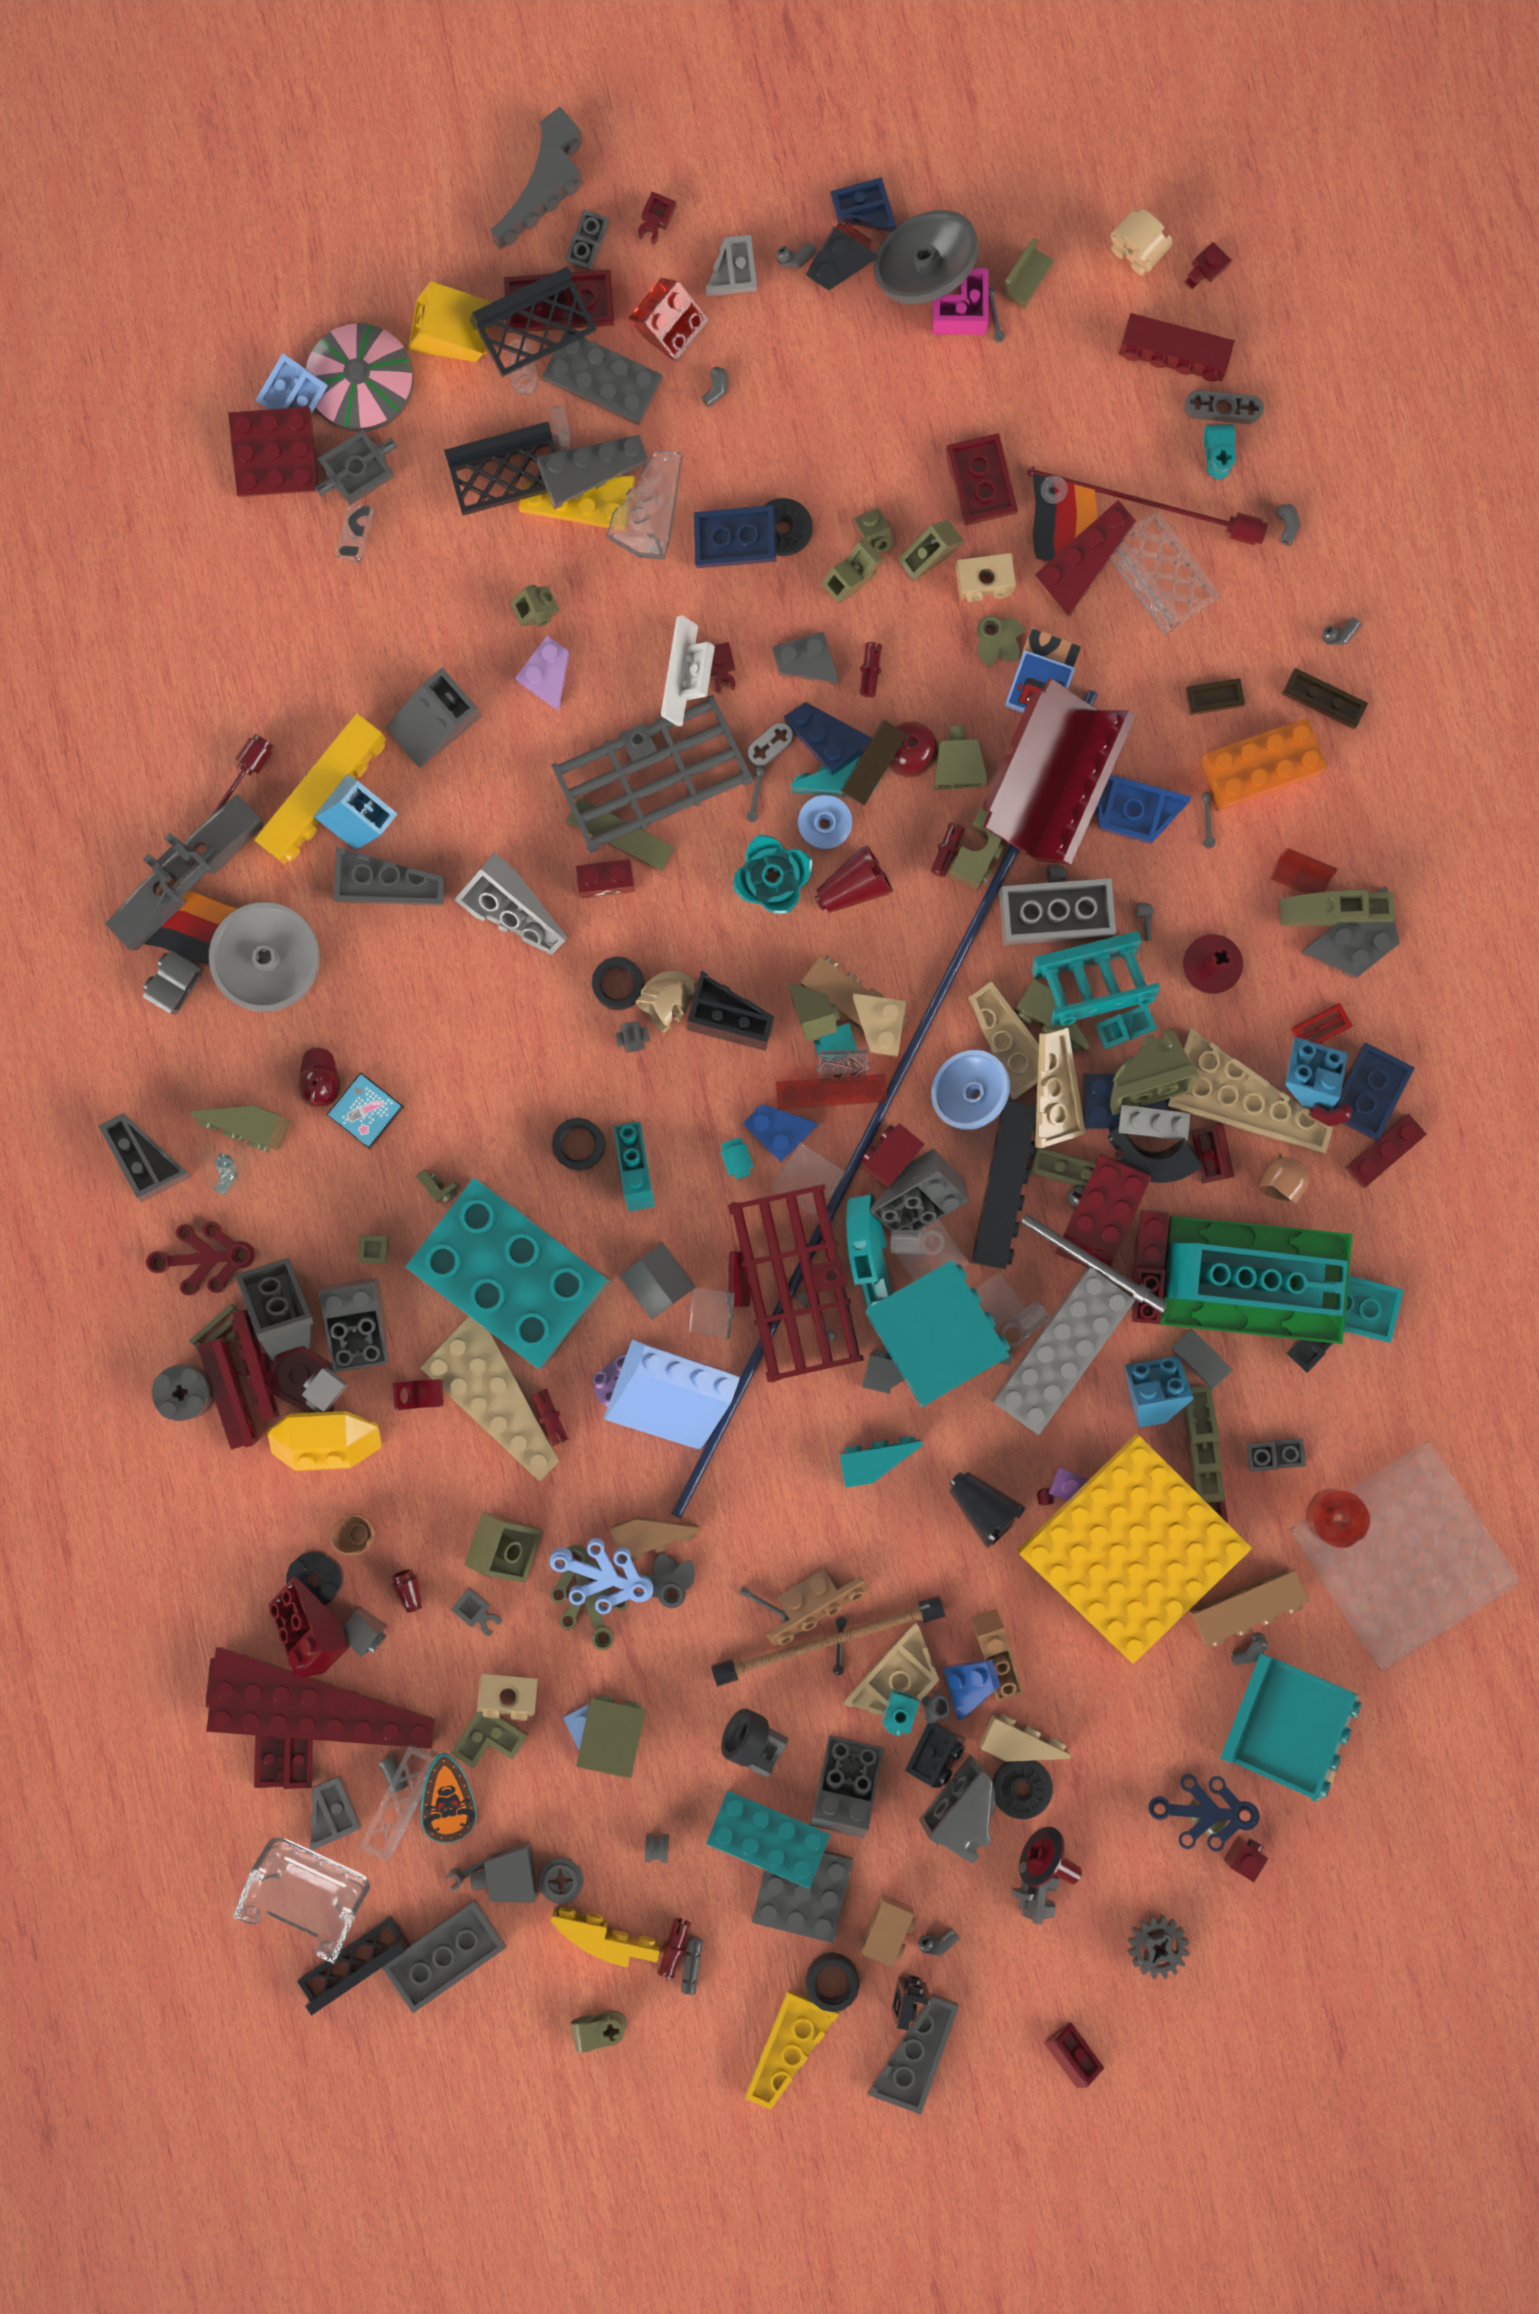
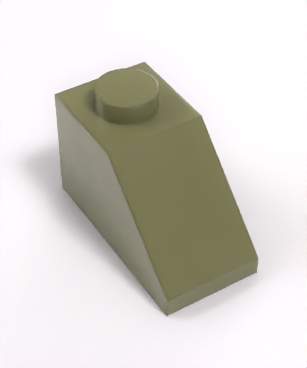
M945 520L932 524L898 560L914 581L947 559L964 540L951 522Z
M794 983L788 985L792 1003L806 1041L838 1032L836 1020H839L840 1016L836 1004L830 1005L827 994Z

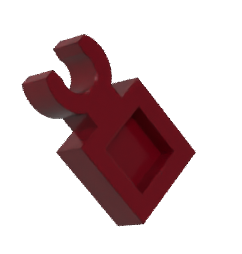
M653 191L651 192L641 214V218L645 222L638 229L639 239L642 240L646 232L653 233L651 244L655 245L659 239L658 228L667 229L677 207L676 201Z
M726 642L714 645L710 676L717 675L715 689L718 694L721 693L720 684L727 681L730 683L731 689L735 690V679L728 673L735 671L730 644Z

